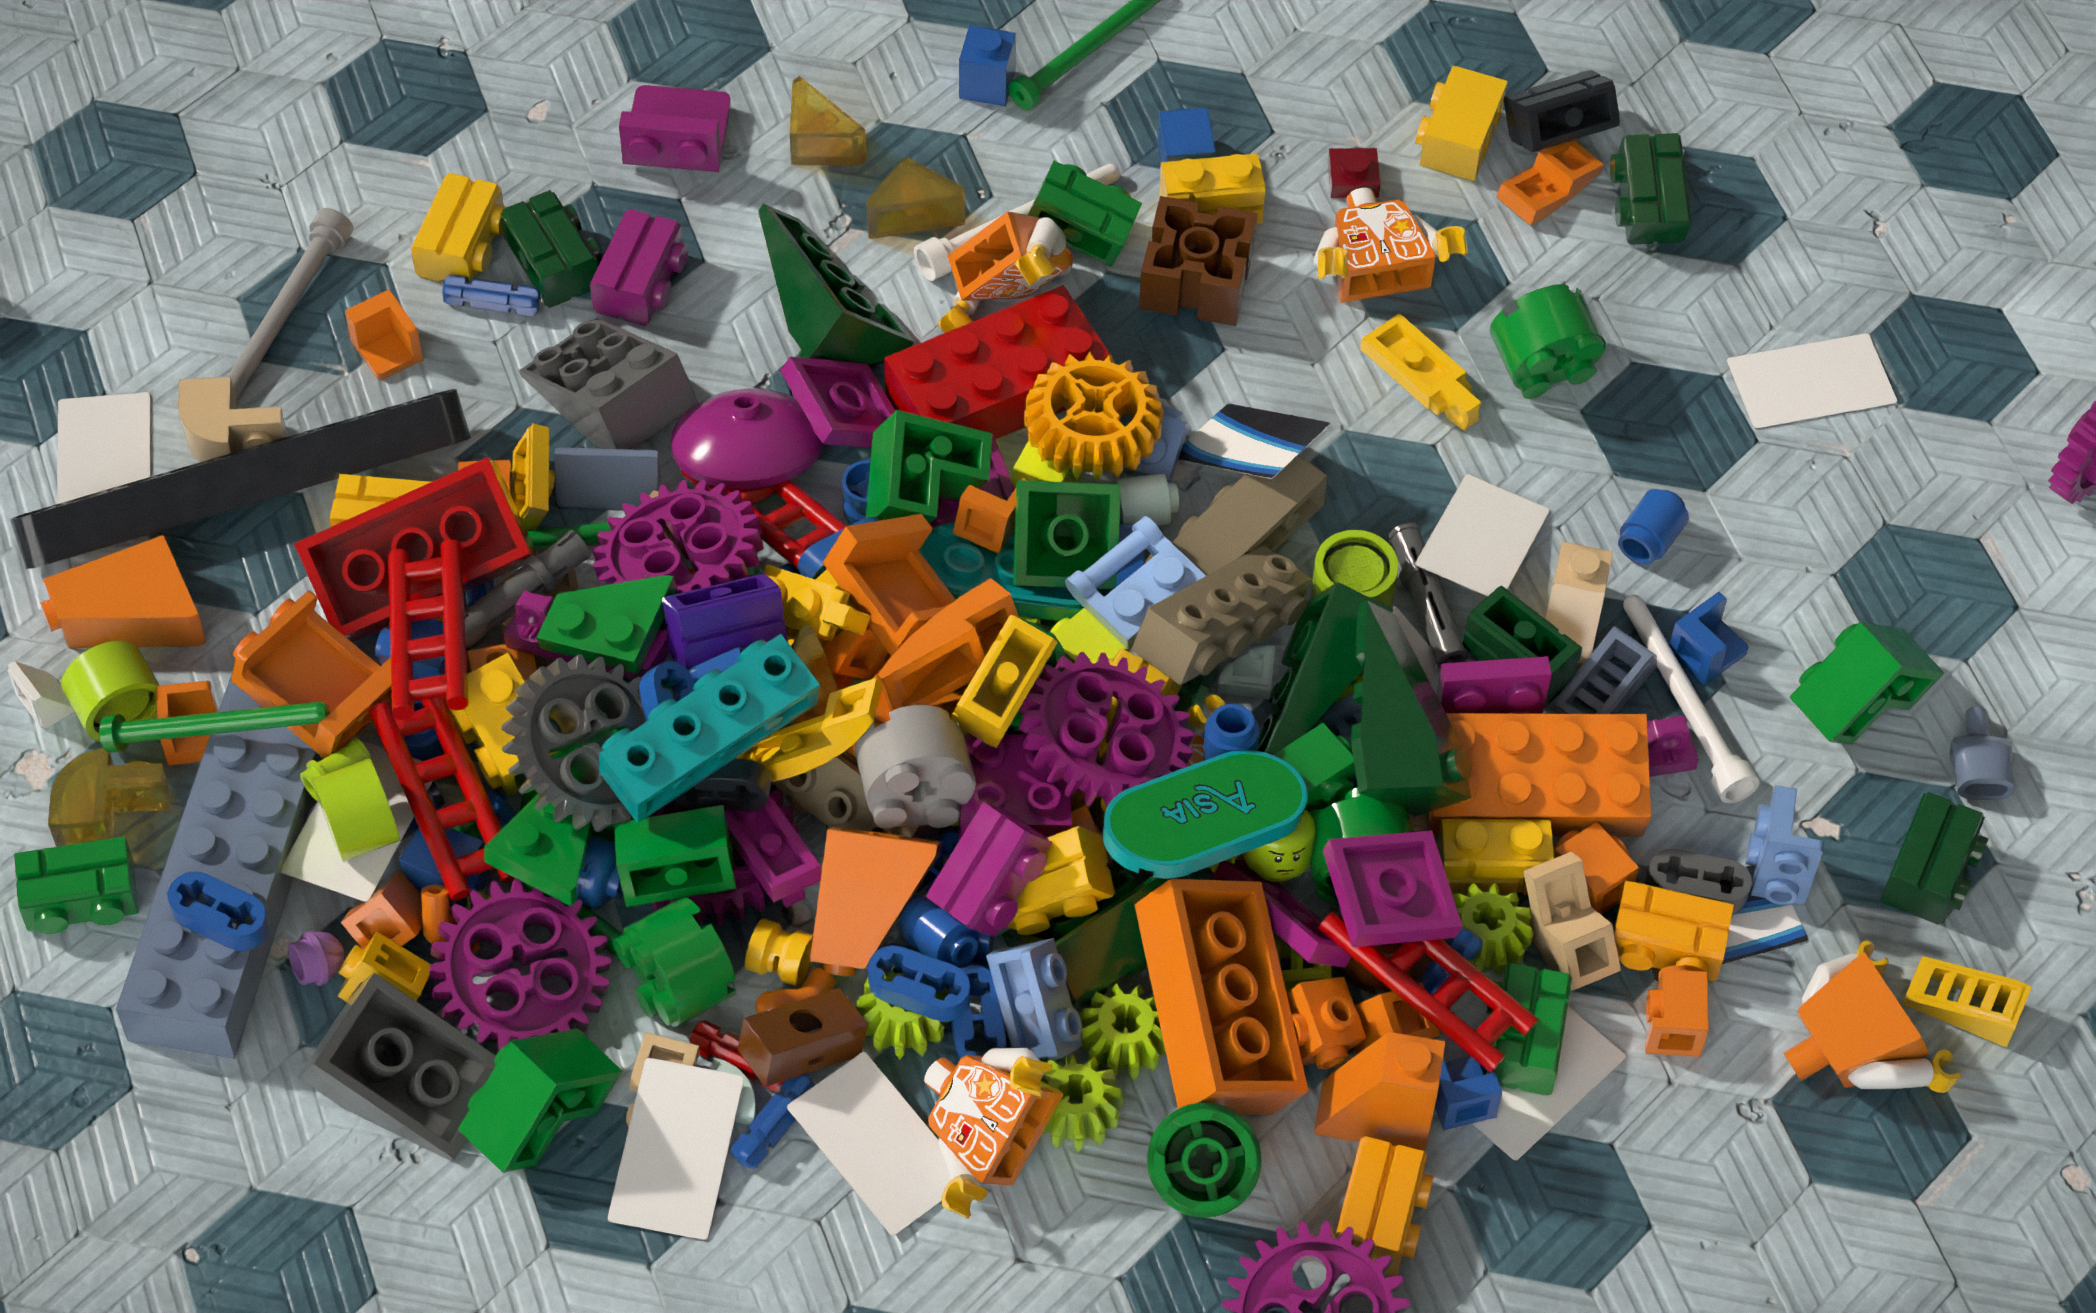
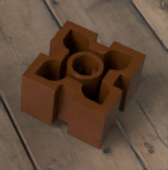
M1160 196L1152 226V242L1148 241L1141 269L1139 309L1178 316L1180 306L1198 309V320L1236 326L1243 299L1244 282L1248 278L1254 252L1257 213L1218 206L1216 215L1199 213L1198 202Z

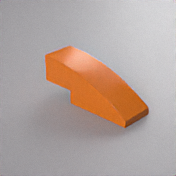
M990 578L946 606L915 631L890 657L877 674L890 711L912 705H930L971 682L1008 617L1013 615L1019 618L1011 594Z

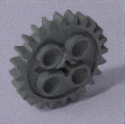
M577 655L568 663L561 657L556 659L547 668L544 666L540 667L529 676L530 680L527 679L515 690L519 697H516L506 706V710L514 717L510 718L501 727L502 731L515 737L502 747V751L507 754L517 755L519 761L511 766L508 771L509 774H525L527 780L519 789L521 794L536 790L540 795L536 801L535 809L540 810L549 803L555 806L554 822L556 823L572 814L575 830H580L591 820L595 831L600 832L611 823L614 825V823L630 821L632 817L599 773V753L603 751L602 746L605 742L601 745L597 743L584 745L568 755L553 759L549 755L552 752L568 749L578 740L581 743H587L621 727L628 728L632 732L645 723L641 698L638 693L641 678L638 676L629 683L623 681L624 666L621 664L607 673L603 657H598L588 667L582 655ZM595 703L603 707L607 718L598 712ZM549 718H552L558 723L562 733H559L555 729H553V727L550 724ZM570 767L579 772L583 784L573 777Z

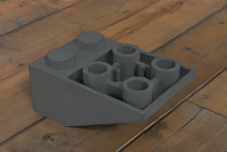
M599 318L579 324L573 330L572 335L553 347L541 350L535 355L531 363L519 370L521 377L593 445L601 449L632 450L699 403L678 353Z

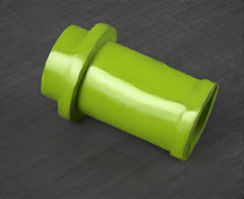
M354 738L349 744L318 763L315 760L307 762V769L300 773V777L309 794L318 801L312 779L371 757L364 744L359 739Z

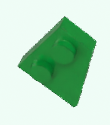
M662 575L558 593L536 637L541 649L571 657L582 655L585 660L591 662L598 657H603L607 666L617 667L621 664L624 666V670L639 673L664 619L662 599L666 596L675 595L678 589L674 577Z
M538 793L484 846L485 863L572 906L577 901L578 881L581 869H584L587 856V841L591 838L593 825L590 820L580 830H575L572 814H569L558 823L554 822L555 806L549 803L540 810L535 809L536 801L540 795Z

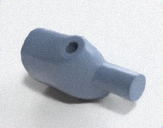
M1980 706L1971 707L1965 712L1968 735L1955 737L1951 741L1949 749L1950 761L1956 773L1957 792L1961 797L1970 800H2000L2008 798L2014 793L2015 789L2012 777V744L2008 739L1989 735L1986 709Z

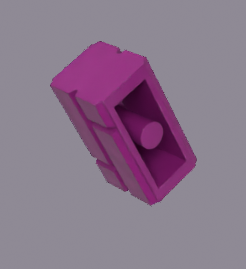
M633 209L625 211L590 283L592 306L596 313L616 319L620 316L624 321L646 326L650 323L656 309H665L671 292L669 280L673 272L681 273L688 257V245L683 243L682 227L678 221L659 216L652 218L648 213Z
M983 801L926 897L942 909L948 911L950 915L967 927L995 937L997 932L1007 927L1016 916L1018 910L1016 901L1027 883L1034 881L1043 872L1047 862L1045 854L1052 841L1029 827L1028 824L1012 813Z

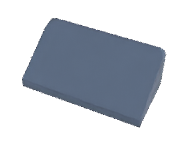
M555 448L556 504L559 508L623 510L622 505L624 503L637 507L642 504L640 493L644 492L650 495L653 490L658 491L661 485L659 455L656 450Z

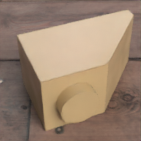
M1562 541L1545 619L1557 627L1560 634H1566L1582 647L1580 661L1577 663L1578 669H1580L1593 651L1613 551Z

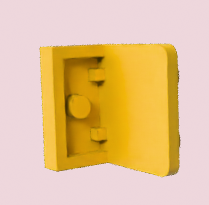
M506 653L467 674L469 704L463 710L455 711L450 709L464 742L466 744L473 741L477 742L479 748L474 750L479 760L477 763L491 789L502 786L509 798L518 793L514 778L517 774H509L508 769L519 760L517 755L507 754L502 751V747L515 737L502 731L501 727L510 718L514 717L506 710V706L516 697H519L515 690L525 681L509 653Z

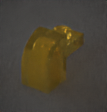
M104 748L88 751L70 761L57 775L50 794L48 826L56 847L113 838L115 812L169 810L170 789L162 763L150 764L144 761H133L126 765H114L111 754L106 752Z

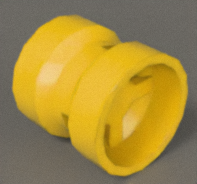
M762 918L751 936L745 957V969L759 975L771 972L777 974L783 983L795 987L801 986L812 963L810 955L813 934L801 930L790 933L784 931L779 923Z

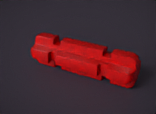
M707 1020L699 1021L689 1037V1042L699 1046L700 1055L706 1058L714 1055L716 1058L727 1061L737 1067L746 1078L755 1081L758 1076L738 1051L740 1037L731 1032H726L723 1035L720 1033L721 1027ZM785 1081L767 1086L766 1088L775 1092H781L780 1087Z

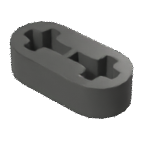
M1666 849L1658 852L1652 858L1646 876V885L1734 904L1733 914L1739 912L1745 906L1752 887V878L1747 868L1734 860L1678 849ZM1667 870L1677 872V884L1666 882ZM1721 880L1731 882V894L1721 892Z

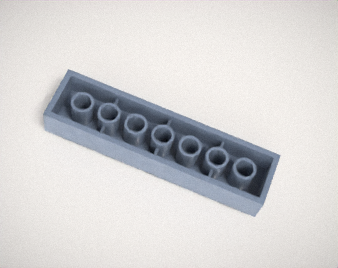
M230 676L218 712L262 708L261 705L234 684ZM287 727L210 735L116 1006L127 1041L235 1059L294 877L281 873L282 866L308 820L309 810L318 802L305 788L300 773L307 769V762L315 760L318 763L324 758ZM198 871L255 896L262 902L268 917L269 933L266 939L258 947L251 950L237 951L183 927L174 919L168 903L167 891L171 883L182 874ZM200 893L195 899L189 897L184 899L186 907H189L194 901L207 905L203 893ZM247 915L243 921L231 918L233 929L235 930L241 924L250 926L253 924L251 915Z

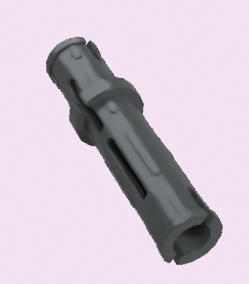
M1405 523L1397 526L1389 533V541L1393 545L1402 569L1399 573L1401 584L1404 589L1410 590L1420 616V621L1435 655L1437 667L1441 669V664L1466 662L1469 657L1468 651L1464 647L1452 611L1440 585V576L1415 565L1425 546L1420 527L1416 523Z
M569 530L536 557L531 555L525 558L520 569L464 611L466 651L516 613V603L525 590L539 595L542 593L549 594L556 589L557 581L591 557L587 545L578 534H575L573 530Z

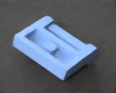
M1147 516L1142 517L1132 526L1133 532L1087 570L1084 572L1077 570L1065 580L1066 587L1072 596L1128 650L1134 644L1149 607L1206 576L1162 534L1159 527ZM1147 549L1154 556L1105 597L1096 590L1143 550Z

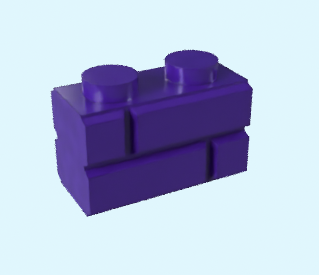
M765 573L666 596L662 599L665 623L668 628L666 631L669 652L672 658L686 667V669H690L737 647L746 649L758 640H764L767 643L780 634L788 642L785 620L783 618L784 610L779 585Z

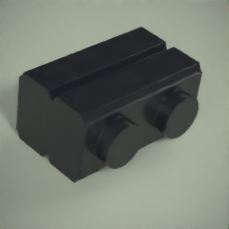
M1592 70L1529 88L1528 92L1522 90L1504 96L1505 113L1511 141L1519 146L1523 145V148L1531 152L1620 126L1614 82Z

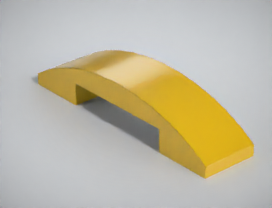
M876 677L830 693L824 715L777 730L736 759H748L763 764L770 770L773 776L772 782L800 775L829 762L851 747L873 723L882 689L881 682Z

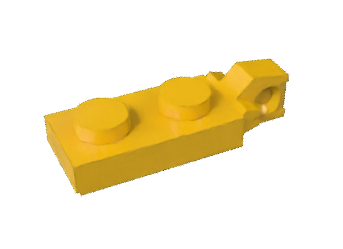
M1401 314L1395 315L1361 338L1360 350L1424 407L1430 409L1431 412L1436 415L1444 412L1447 419L1464 431L1479 421L1481 401L1471 394L1472 386L1466 380V371Z
M766 565L764 573L778 584L781 590L784 610L783 618L786 628L828 642H832L837 628L864 636L871 616L846 605L850 592L822 581Z

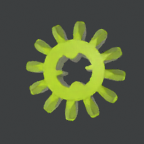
M1495 882L1490 886L1488 892H1482L1472 883L1467 888L1466 896L1454 893L1453 898L1462 926L1472 930L1483 940V946L1474 959H1470L1469 962L1482 972L1484 967H1490L1498 977L1505 972L1506 964H1519L1523 960L1525 950L1531 946L1533 931H1531L1532 928L1529 926L1531 921L1530 908L1517 907L1519 902L1517 892L1515 891L1503 897L1499 895V888Z
M893 970L890 973H884V980L892 982L896 976H902V973L895 974ZM868 977L864 984V995L859 996L856 1004L857 1011L868 1023L865 1038L873 1037L874 1048H876L878 1053L890 1046H894L895 1055L899 1060L906 1053V1048L911 1047L923 1057L927 1051V1041L940 1044L944 1037V1026L950 1022L934 1020L878 999L870 990ZM946 987L942 991H936V999L944 1001L948 995Z
M1116 983L1111 989V998L1096 992L1094 997L1091 998V1008H1085L1081 1012L1082 1033L1080 1037L1083 1044L1081 1050L1089 1051L1088 1060L1095 1055L1096 1060L1099 1062L1098 1066L1107 1064V1070L1113 1069L1115 1075L1118 1074L1119 1069L1127 1070L1128 1075L1135 1081L1139 1076L1140 1066L1155 1072L1160 1063V1055H1166L1154 997L1143 1000L1144 991L1140 984L1132 990L1131 994H1124L1121 987Z
M1072 1052L1066 1057L1065 1066L1049 1060L1048 1064L1053 1066L1051 1073H1045L1040 1081L1059 1089L1064 1095L1042 1134L1052 1132L1051 1143L1055 1149L1066 1139L1073 1140V1146L1080 1152L1084 1147V1138L1087 1137L1101 1146L1106 1137V1129L1115 1130L1120 1122L1118 1109L1123 1105V1092L1121 1088L1114 1087L1116 1075L1113 1073V1069L1098 1072L1099 1062L1096 1060L1095 1055L1084 1065L1077 1064V1058ZM1070 1100H1079L1080 1104H1071Z

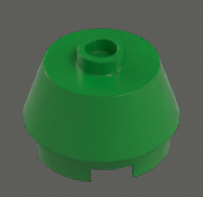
M1215 1103L1189 1104L1170 1113L1156 1128L1148 1147V1173L1156 1192L1173 1209L1193 1217H1216L1240 1206L1254 1190L1261 1171L1260 1145L1251 1126L1235 1111Z

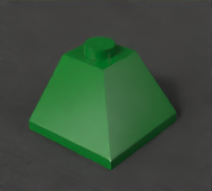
M1017 480L1013 585L1066 587L1065 580L1077 570L1084 572L1119 544L1121 485ZM1118 572L1097 589L1116 588Z

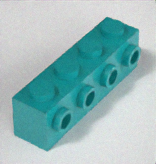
M782 634L767 643L764 640H758L748 646L739 655L738 662L725 671L721 672L719 669H714L701 677L693 686L694 691L676 702L672 698L659 704L648 715V721L632 732L625 728L612 735L603 744V751L599 753V773L635 821L639 823L817 705L820 684Z

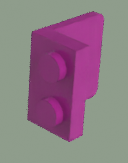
M651 85L639 86L635 90L631 112H621L619 134L622 163L719 172L731 108L730 95L721 91Z
M971 734L964 735L976 784L969 801L966 804H961L958 842L983 801L1012 813L1046 838L1071 829V796L1065 795L1067 782L1060 779L1056 782L1048 783L1046 780L1052 769L1049 766L1034 767L1032 765L1039 750L1023 748L1022 745L1027 734H1005L997 748L986 744Z

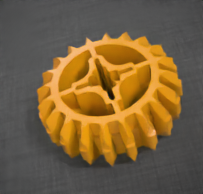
M1091 352L1088 353L1085 361H1078L1069 354L1067 361H1065V367L1052 362L1047 370V375L1038 374L1037 380L1034 382V388L1029 390V394L1026 397L1027 410L1024 412V425L1026 426V431H1028L1031 447L1038 448L1041 462L1054 460L1057 473L1068 467L1072 468L1076 480L1083 472L1092 473L1098 482L1103 472L1107 471L1118 479L1123 472V466L1136 471L1141 458H1150L1154 450V444L1158 443V439L1161 437L1162 424L1160 422L1163 421V407L1161 406V401H1159L1157 385L1149 384L1146 371L1133 373L1130 360L1121 365L1114 364L1111 353L1104 361L1095 360ZM1064 406L1067 409L1066 417L1058 420L1055 413ZM1128 412L1132 417V421L1127 426H1124L1120 423L1121 416Z

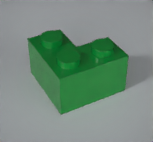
M896 410L873 432L866 518L876 517L881 521L922 514L930 524L937 517L939 496L960 501V497L969 485L980 489L989 481L992 433Z
M1860 621L1858 624L1850 625L1838 635L1834 642L1836 648L1823 661L1816 662L1804 671L1799 678L1801 685L1789 698L1829 742L1852 745L1887 708L1910 710L1943 676L1944 672L1904 629Z
M579 1029L512 1040L497 1053L494 1059V1070L485 1085L480 1087L470 1098L467 1105L469 1111L458 1130L502 1173L536 1166L564 1121L597 1114L623 1070Z

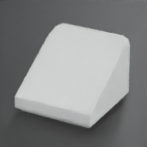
M16 661L8 664L9 669L7 671L16 696L40 728L46 729L75 712L60 684L50 673Z

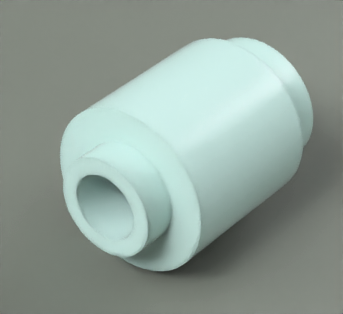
M1165 474L1115 479V484L1121 485L1119 524L1134 525L1142 517L1147 516L1157 526L1170 525L1171 514L1179 513L1176 483L1168 484Z

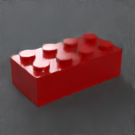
M1062 285L885 357V394L895 410L994 434L995 439H999L1026 427L1024 425V412L1027 410L1026 397L1029 394V390L1034 388V382L1037 380L1038 374L1047 375V370L1052 362L1065 367V361H1067L1069 354L1078 361H1085L1089 352L1092 353L1095 360L1104 361L1110 353L1066 287ZM1062 406L1055 413V415L1064 412L1067 409L1064 406Z
M489 457L294 543L328 623L351 642L389 626L388 554L394 549L407 551L409 562L441 557V544L446 540H457L462 546L464 592L504 575L507 571L510 572L522 567V561L531 555L537 556L498 464ZM442 579L410 584L411 601L442 595Z

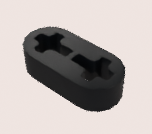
M735 758L673 799V801L681 806L693 809L724 805V810L757 811L762 809L767 803L773 776L770 770L761 763Z

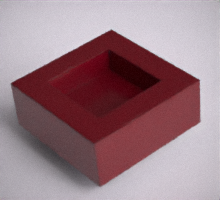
M1329 148L1328 172L1331 198H1347L1352 191L1359 188H1369L1374 192L1375 198H1379L1381 184L1377 148Z

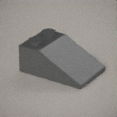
M373 973L354 991L298 1078L342 1108L449 1161H453L467 1141V1138L458 1128L469 1111L467 1108L468 1102L472 1095L485 1085L494 1070L496 1055Z

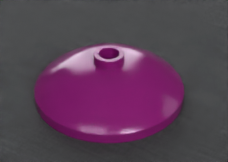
M757 388L726 391L700 401L677 421L671 434L672 455L678 467L688 476L699 482L706 480L708 485L715 487L723 483L726 489H757L791 480L809 469L817 461L824 447V444L815 435L813 427L800 404L793 396L779 391Z

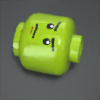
M1305 810L1301 822L1291 834L1243 853V859L1247 866L1260 877L1271 882L1288 881L1305 872L1311 863L1316 829L1314 819Z

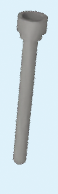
M321 208L309 226L311 232L309 235L310 245L227 376L231 377L236 400L327 254L335 252L336 249L343 248L353 233V224L339 211L331 208Z

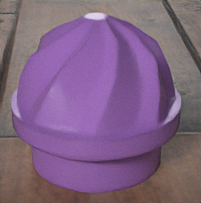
M308 931L301 934L299 941L288 945V956L292 970L298 982L303 986L313 982L318 986L327 984L339 971L344 962V947L330 933Z

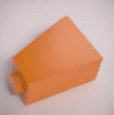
M163 535L43 579L49 597L48 600L40 602L44 616L51 632L58 629L62 630L69 648H92L110 641H128L137 647H196L206 643L199 614Z
M839 826L827 829L810 961L824 963L823 970L828 974L840 976H855L856 968L865 969L868 967L869 959L882 947L901 917L904 908L909 904L940 855L943 841Z
M1395 1032L1384 1034L1323 1079L1314 1135L1360 1142L1361 1138L1367 1136L1390 1142L1395 1147L1402 1145L1425 1152L1438 1093L1445 1041Z

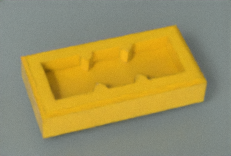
M534 423L528 427L513 450L512 498L527 531L536 530L548 513L549 497L555 482V472L549 469V427Z

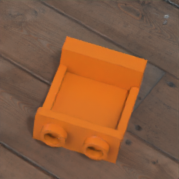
M922 514L846 526L822 562L838 585L850 592L849 599L859 612L871 616L868 625L891 656L915 631L956 600L919 552V549L933 530Z
M308 590L296 601H293L291 598L284 601L273 613L270 625L260 634L252 631L239 642L233 652V656L236 659L231 681L262 707L320 701L329 705L331 712L319 724L287 727L320 756L326 758L347 745L372 722L368 712L372 706L382 702H387L389 705L392 703L391 657L381 666L378 665L316 613L315 606L318 597Z

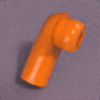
M428 885L421 890L423 935L431 944L447 942L438 934L441 922L457 925L450 913L449 894L443 885ZM480 941L470 947L473 955L478 951Z
M813 968L800 989H777L763 992L756 1001V1013L758 1014L831 991L836 984V980L825 970Z

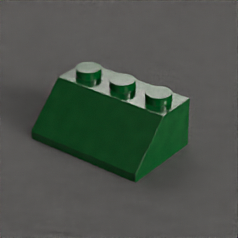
M1113 859L1114 866L1108 869L1111 873L1115 894L1110 898L1096 902L1098 909L1095 912L1081 917H1066L1065 914L1049 920L1050 927L1040 933L1021 935L1017 933V930L1010 928L1002 933L1001 936L1008 947L1054 938L1057 952L1062 956L1066 965V985L1071 1004L1076 1006L1091 1004V998L1094 997L1096 992L1105 995L1107 992L1106 987L1120 977L1135 974L1147 966L1134 904L1169 879H1189L1187 875L1169 879L1153 877L1154 871H1146L1140 868L1138 874L1124 868Z

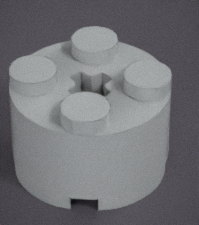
M912 705L890 711V720L876 728L873 721L867 731L855 742V755L867 806L873 814L875 823L881 828L916 826L919 823L920 826L929 824L935 828H943L955 823L960 816L959 810L961 805L969 801L976 784L960 723L957 721L956 724L950 720L949 712L944 709L929 705Z

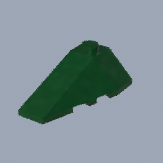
M764 203L758 210L788 332L800 347L799 355L801 358L863 363L869 366L914 345V340L897 317L884 304L878 303L874 308L860 294L866 285L856 275H850L840 266L833 263L832 260L835 254L799 218Z
M1336 582L1307 601V606L1295 624L1282 657L1281 664L1289 668L1279 683L1272 689L1268 702L1276 706L1277 710L1275 715L1270 714L1265 719L1259 729L1258 751L1273 755L1306 734L1363 670L1355 655L1358 603L1367 600L1391 613L1394 609L1339 582Z
M1367 600L1358 603L1355 655L1364 671L1363 681L1354 684L1353 699L1358 705L1362 704L1361 723L1352 725L1351 731L1358 792L1380 802L1400 805L1406 808L1410 815L1415 817L1470 799L1468 779L1471 777V764L1395 614Z

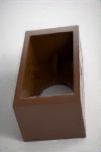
M837 988L745 1017L743 1019L738 1051L764 1086L767 1087L855 1058L862 1053L868 1023L843 991ZM821 1028V1029L818 1030L817 1032H814V1033H806V1032H809V1031H812V1030H816V1029Z

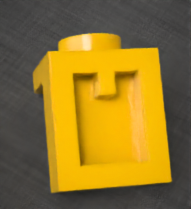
M376 932L365 949L355 945L344 960L338 974L346 979L337 997L347 1002L359 984L375 973L417 1001L429 977V967L431 964L379 932Z

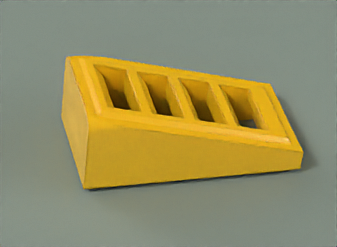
M1922 956L1902 1005L2007 1048L2032 986L2008 977ZM1931 977L1941 981L1936 996L1924 994ZM1952 986L1962 990L1958 1002L1947 999ZM1973 995L1983 999L1980 1008L1969 1005ZM1994 1003L2004 1007L2002 1013L1991 1011Z

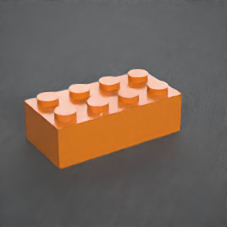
M1446 713L1471 764V777L1468 779L1471 798L1428 812V831H1432L1433 836H1439L1441 819H1550L1552 836H1564L1572 830L1581 832L1595 822H1598L1609 835L1617 837H1643L1651 819L1647 714Z
M1169 879L1134 904L1178 1109L1189 1104L1206 1102L1228 1107L1239 1115H1272L1309 1092L1262 883Z

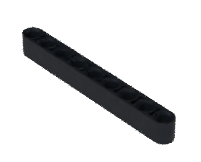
M450 389L24 513L11 518L10 522L25 569H31L339 479L340 474L352 475L454 445L470 439L471 435L457 389Z

